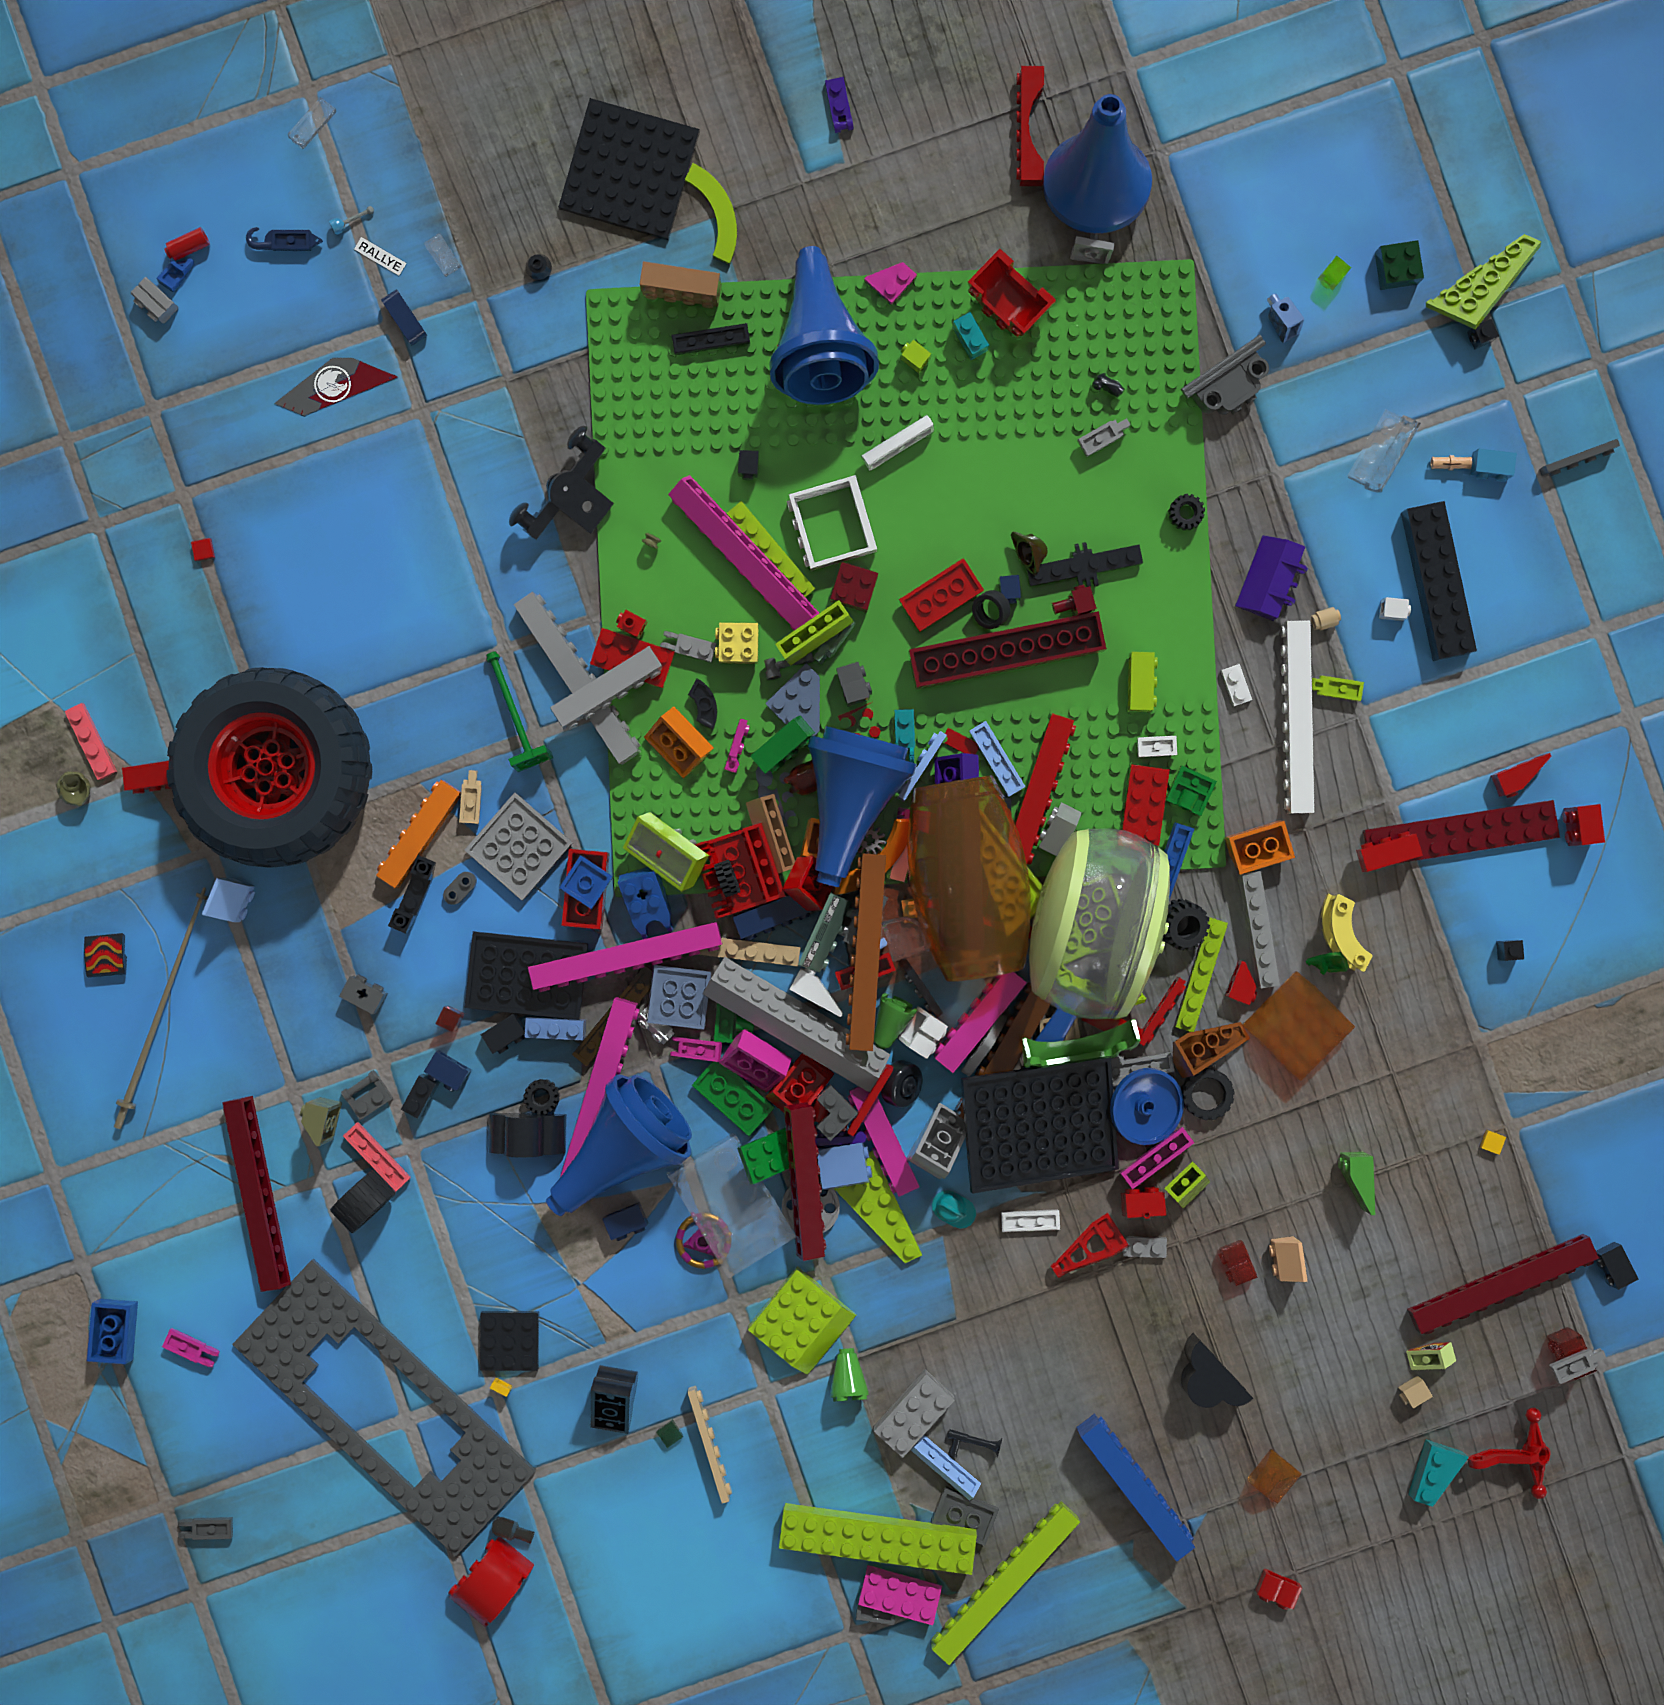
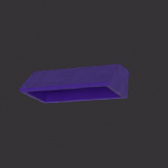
M1263 535L1235 606L1274 621L1279 617L1283 605L1292 606V604H1295L1296 600L1287 596L1290 587L1297 588L1298 586L1297 583L1292 582L1295 573L1304 574L1308 570V567L1300 564L1305 546L1287 539Z

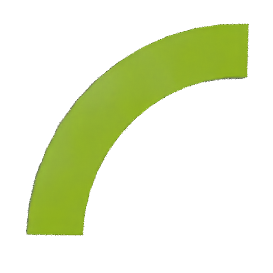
M692 163L685 182L696 188L707 198L717 220L718 237L713 258L730 265L737 243V224L733 206L720 183L709 172Z

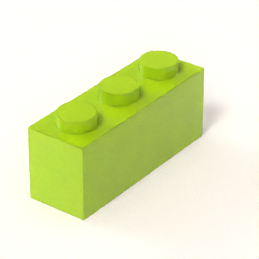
M1155 652L1129 653L1128 711L1151 712L1157 706V696H1154V688H1157V676H1154V669H1157L1158 658L1155 657Z

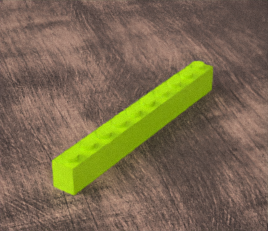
M1062 1501L1059 1504H1054L1050 1508L1048 1516L1038 1521L1036 1524L1037 1528L1032 1533H1027L1023 1538V1543L1019 1547L1016 1546L1011 1551L1010 1557L998 1565L994 1575H989L985 1579L983 1587L980 1590L976 1589L970 1597L971 1600L967 1604H962L957 1611L958 1614L954 1618L951 1617L945 1623V1628L932 1637V1650L950 1665L1080 1523L1078 1516Z

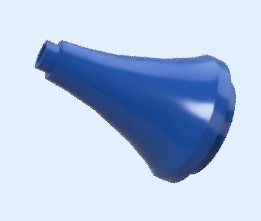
M1107 94L1101 97L1094 104L1084 128L1077 135L1061 143L1051 154L1045 167L1043 190L1049 208L1063 223L1079 231L1108 233L1119 230L1132 223L1143 212L1149 200L1152 187L1151 168L1145 155L1132 143L1129 137L1126 108L1118 96Z
M808 246L799 251V257L795 263L793 301L784 333L777 349L771 356L769 369L773 385L782 393L802 403L824 405L847 400L861 392L876 376L879 369V359L875 345L858 328L842 302L831 276L827 258L822 254L820 248Z
M826 726L823 738L811 736L808 744L817 783L820 820L815 870L819 871L817 882L839 887L841 878L847 877L853 859L865 835L890 799L914 775L917 764L905 761L909 748Z
M620 1074L615 1075L606 1084L598 1113L581 1148L563 1175L550 1189L551 1195L546 1199L547 1205L556 1215L563 1216L566 1212H574L584 1203L613 1186L647 1172L668 1166L681 1165L691 1155L689 1140L692 1138V1133L687 1121L674 1103L647 1079L638 1075H633L631 1078Z

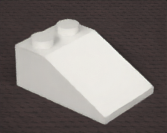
M801 968L789 990L841 1017L843 1014L842 1010L819 977L815 975L816 971Z

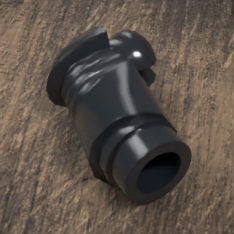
M1106 373L1097 375L1092 383L1094 389L1100 390L1102 387L1103 390L1117 398L1125 390L1120 382L1107 377Z

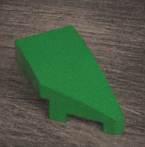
M1341 952L1322 954L1306 960L1308 966H1315L1323 975L1326 972H1347L1349 969L1347 959Z

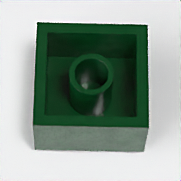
M1418 240L1382 245L1376 250L1375 259L1380 290L1418 285L1424 279Z

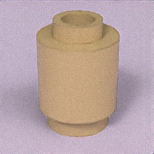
M1334 607L1315 612L1314 615H1311V623L1314 630L1328 629L1339 625V621H1341L1340 612L1338 609L1335 610Z

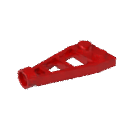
M1106 1213L1092 1222L1060 1258L1050 1266L1057 1277L1060 1278L1068 1272L1114 1257L1128 1248L1129 1244L1109 1213ZM1093 1235H1100L1105 1243L1104 1250L1096 1253L1090 1252L1087 1248V1242ZM1081 1247L1087 1254V1257L1075 1263L1071 1259V1254Z

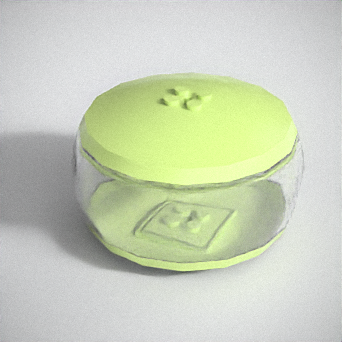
M1110 828L1087 829L1073 832L1048 872L1034 916L1029 949L1030 980L1034 994L1055 1008L1080 1018L1115 1019L1126 1017L1150 977L1159 953L1162 954L1165 942H1162V939L1169 927V923H1166L1169 905L1170 866L1168 855L1141 836L1125 830Z

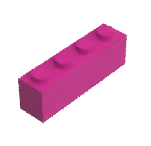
M1179 1127L1119 1173L1129 1187L1134 1189L1193 1145L1194 1141L1183 1127Z

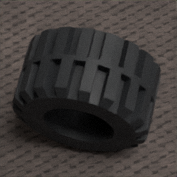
M1186 899L1171 900V904L1168 905L1166 923H1169V927L1162 940L1182 951L1185 949L1189 951L1192 950V947H1199L1198 943L1205 941L1203 938L1208 936L1206 931L1210 929V925L1207 924L1210 920L1206 916V911ZM1188 916L1186 929L1178 933V923L1182 918Z

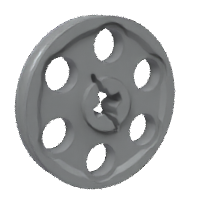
M790 1185L783 1196L782 1212L786 1223L794 1230L793 1209H789L786 1206L787 1201L792 1199ZM828 1189L827 1194L820 1196V1201L823 1204V1213L821 1215L825 1225L823 1233L834 1225L839 1215L840 1204L835 1189ZM828 1203L834 1204L835 1211L827 1213L824 1209L825 1205Z

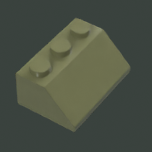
M319 1097L306 1102L302 1106L300 1116H302L301 1123L316 1146L320 1147L334 1140L342 1102Z

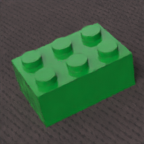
M800 715L786 724L750 757L765 774L769 771L773 773L785 764L783 760L787 761L799 752L797 748H803L808 745L810 737L815 732Z

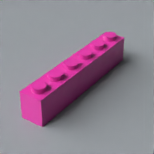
M857 1086L849 1090L851 1095L847 1097L851 1105H856L859 1110L869 1092ZM877 1096L862 1121L867 1129L864 1133L868 1141L872 1140L875 1147L872 1150L876 1158H881L883 1165L880 1167L885 1176L889 1175L891 1182L888 1184L892 1193L897 1192L898 1197L919 1188V1184Z

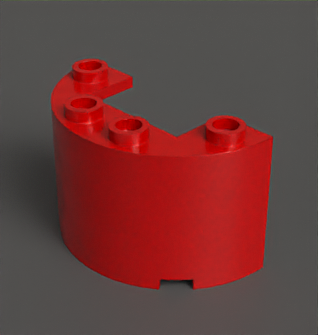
M999 249L968 281V292L983 307L981 309L987 317L991 316L996 320L995 323L1001 330L1007 329L1016 337L1023 336L1056 302V299L1043 287L1038 291L1013 268L1014 261L1004 251Z
M500 1536L495 1541L491 1539L485 1546L487 1551L480 1561L476 1560L469 1568L470 1574L467 1577L463 1575L457 1585L454 1584L448 1592L449 1598L484 1627H487L488 1622L491 1623L504 1609L520 1588L523 1579L527 1578L534 1567L531 1561Z

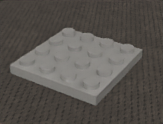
M514 793L467 846L465 851L523 901L573 842L517 793Z

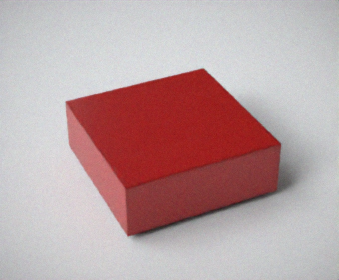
M211 538L191 542L195 561L215 558Z

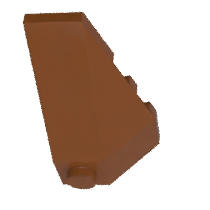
M1241 1022L1186 1033L1173 1042V1063L1182 1078L1194 1076L1249 1040L1250 1037Z

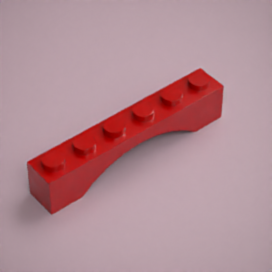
M1021 66L1020 73L1016 75V85H1020V92L1016 93V104H1020V111L1016 112V123H1020V130H1016V142H1019V149H1016V161H1019V168H1016V180H1019V186H1042L1044 180V160L1033 145L1030 136L1029 117L1036 99L1043 92L1044 66Z

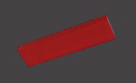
M890 1064L885 1065L879 1079L858 1110V1114L849 1125L848 1134L855 1135L893 1071V1066Z

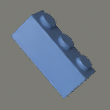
M526 1018L525 1038L584 1040L586 1036V1020Z

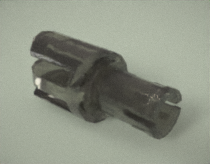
M496 1517L492 1522V1532L496 1536L510 1541L516 1538L531 1544L534 1531L521 1528L518 1522L505 1517Z

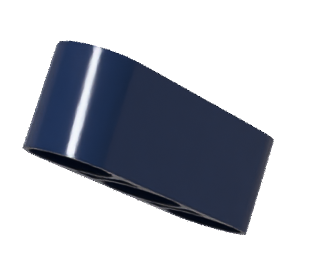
M397 289L381 299L411 346L428 336Z

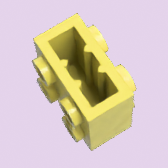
M719 623V628H716L715 637L719 639V647H715V658H719V663L758 664V623Z

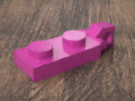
M740 719L724 768L727 771L736 772L739 766L736 757L737 754L741 755L744 747L741 741L743 736L747 737L750 726L747 725V720Z

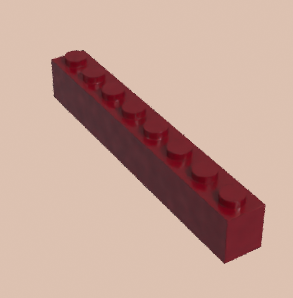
M804 1102L784 1106L796 1255L802 1261L825 1257L826 1241L823 1238L825 1225L821 1215L823 1213V1204L820 1201L822 1188L818 1179V1175H820V1167L817 1164L819 1151L815 1143L817 1130L814 1126V1119L816 1115L814 1108Z

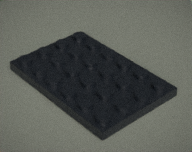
M473 931L465 1008L580 1020L584 982L577 983L576 980L568 981V986L558 988L557 984L550 986L551 990L539 992L538 989L533 990L528 967L585 954L588 951V943Z

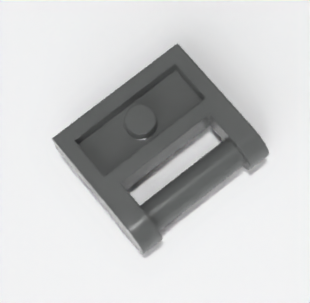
M374 1070L368 1073L369 1076L351 1088L341 1091L342 1096L349 1103L359 1120H362L393 1099ZM370 1083H375V1088L355 1100L353 1097L355 1093Z

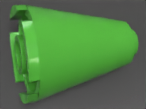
M886 993L881 996L874 1029L875 1046L880 1049L890 1048L917 1012V1008L912 1009L913 1005L910 1002L897 996H893V999L888 998L889 994Z

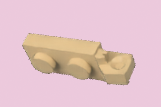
M469 770L468 780H464L462 784L459 818L461 823L479 824L482 786L481 781H477L478 771Z

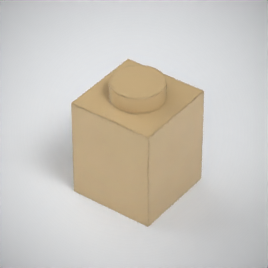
M1419 1376L1398 1387L1401 1392L1399 1394L1401 1400L1405 1405L1409 1404L1412 1408L1433 1397L1425 1382Z

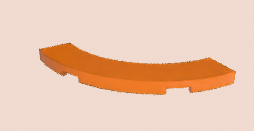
M895 819L892 831L886 841V846L881 852L877 853V855H886L885 872L891 868L904 851L913 831L915 823L913 819ZM861 869L849 871L846 878H841L839 887L833 886L832 893L837 895L858 890L856 889L857 877H861Z

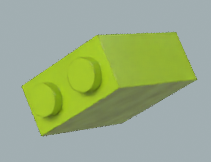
M1192 1161L1164 1189L1184 1208L1210 1183V1180Z

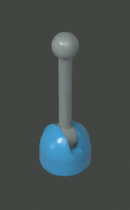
M369 206L365 211L344 221L335 218L330 220L329 223L335 235H338L344 231L345 224L366 214H373L374 208Z

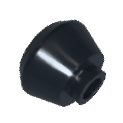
M535 254L526 262L527 274L534 280H543L551 273L552 264L545 255Z

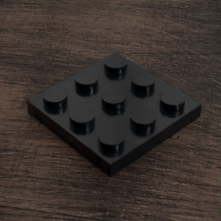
M481 1311L480 1371H538L539 1311Z

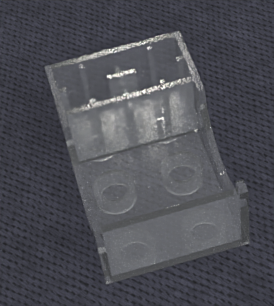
M734 1133L667 1173L728 1279L796 1237L764 1183L760 1181L750 1185L737 1150L742 1145Z

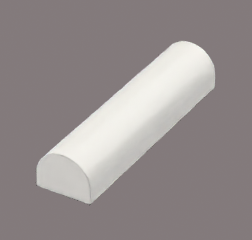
M926 415L861 455L868 470H873L934 432V424Z

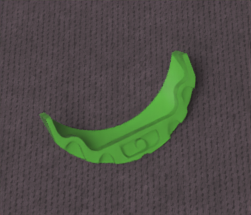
M1135 1019L1129 1020L1110 1030L1073 1040L1040 1042L1024 1037L1022 1038L1024 1066L1028 1068L1030 1066L1042 1067L1109 1056L1112 1059L1117 1057L1123 1050H1132L1137 1047L1141 1039Z

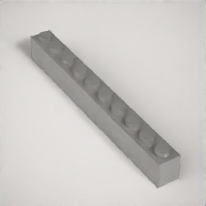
M531 592L515 603L514 606L573 694L597 678L593 673L589 674L586 669L588 667L587 663L582 657L579 658L575 653L578 651L572 641H567L565 638L567 633L561 625L557 626L555 623L557 618L551 610L547 611L545 608L546 602L540 594L537 595ZM614 705L594 711L595 714L589 719L619 764L623 765L641 752L639 741L635 736L633 738L628 732L630 731L629 726L625 721L621 722L618 717L620 713Z

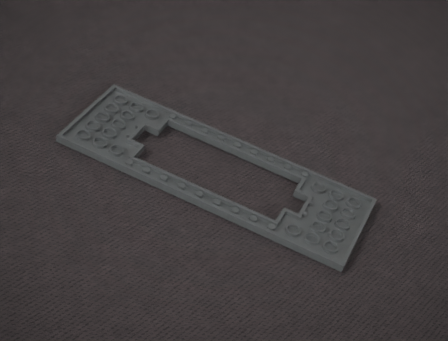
M314 1259L304 1267L291 1281V1285H288L232 1344L455 1556L459 1554L536 1471L528 1461ZM355 1327L465 1432L450 1449L461 1461L442 1481L430 1470L414 1487L303 1382L319 1365L308 1353L326 1334L339 1344Z

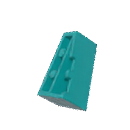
M1425 1439L1408 1495L1416 1502L1433 1507L1469 1457L1461 1450Z

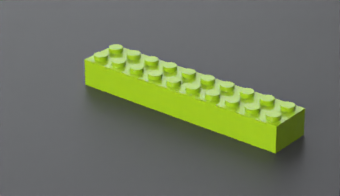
M785 1503L779 1549L972 1575L977 1533L976 1529L937 1525L929 1522Z

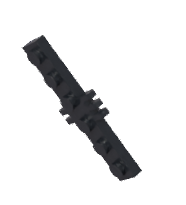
M1083 542L1082 551H1080L1079 544H1074L1075 552H1072L1073 558L1040 564L1039 572L1035 576L1028 569L1026 570L1030 587L1076 577L1078 586L1083 585V581H1085L1086 587H1091L1090 580H1093L1094 587L1099 586L1097 573L1143 564L1140 544L1093 554L1092 549H1088L1087 543Z

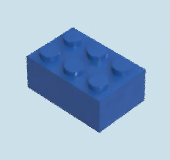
M100 1298L92 1303L87 1361L127 1364L133 1360L138 1301Z

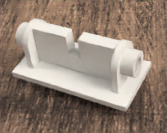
M646 1007L638 1015V1023L642 1028L648 1029L652 1033L655 1041L661 1042L664 1045L668 1038L670 1039L675 1033L669 1025L646 1023L648 1007Z

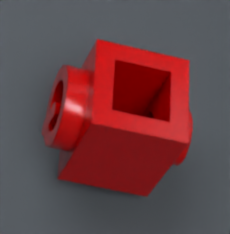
M626 609L624 613L621 612L616 620L618 629L637 639L641 637L648 623L647 620Z

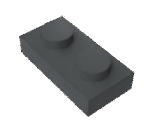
M857 1603L855 1620L894 1625L896 1615L864 1607Z

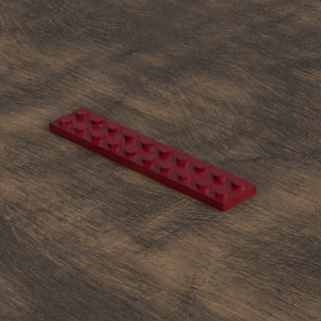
M1554 800L1363 830L1365 843L1372 842L1373 845L1380 843L1379 839L1390 836L1391 840L1398 838L1399 833L1409 831L1410 834L1416 833L1423 856L1400 863L1560 838Z

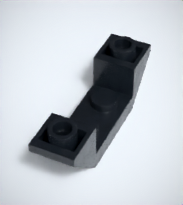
M417 855L410 872L413 875L399 908H395L388 924L389 927L405 934L408 932L418 916L432 883L436 862Z

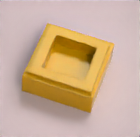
M1486 1130L1480 1148L1500 1155L1506 1137Z
M495 1378L490 1389L507 1397L513 1386L499 1378Z

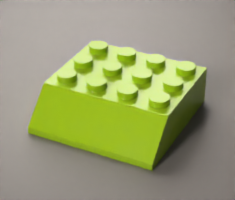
M797 1266L748 1325V1331L792 1367L808 1375L857 1314Z

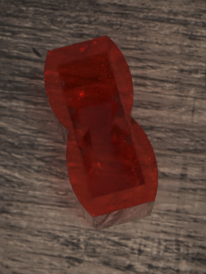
M1242 1240L1219 1248L1221 1253L1218 1256L1222 1265L1226 1264L1228 1271L1225 1273L1230 1283L1233 1282L1235 1286L1258 1278Z

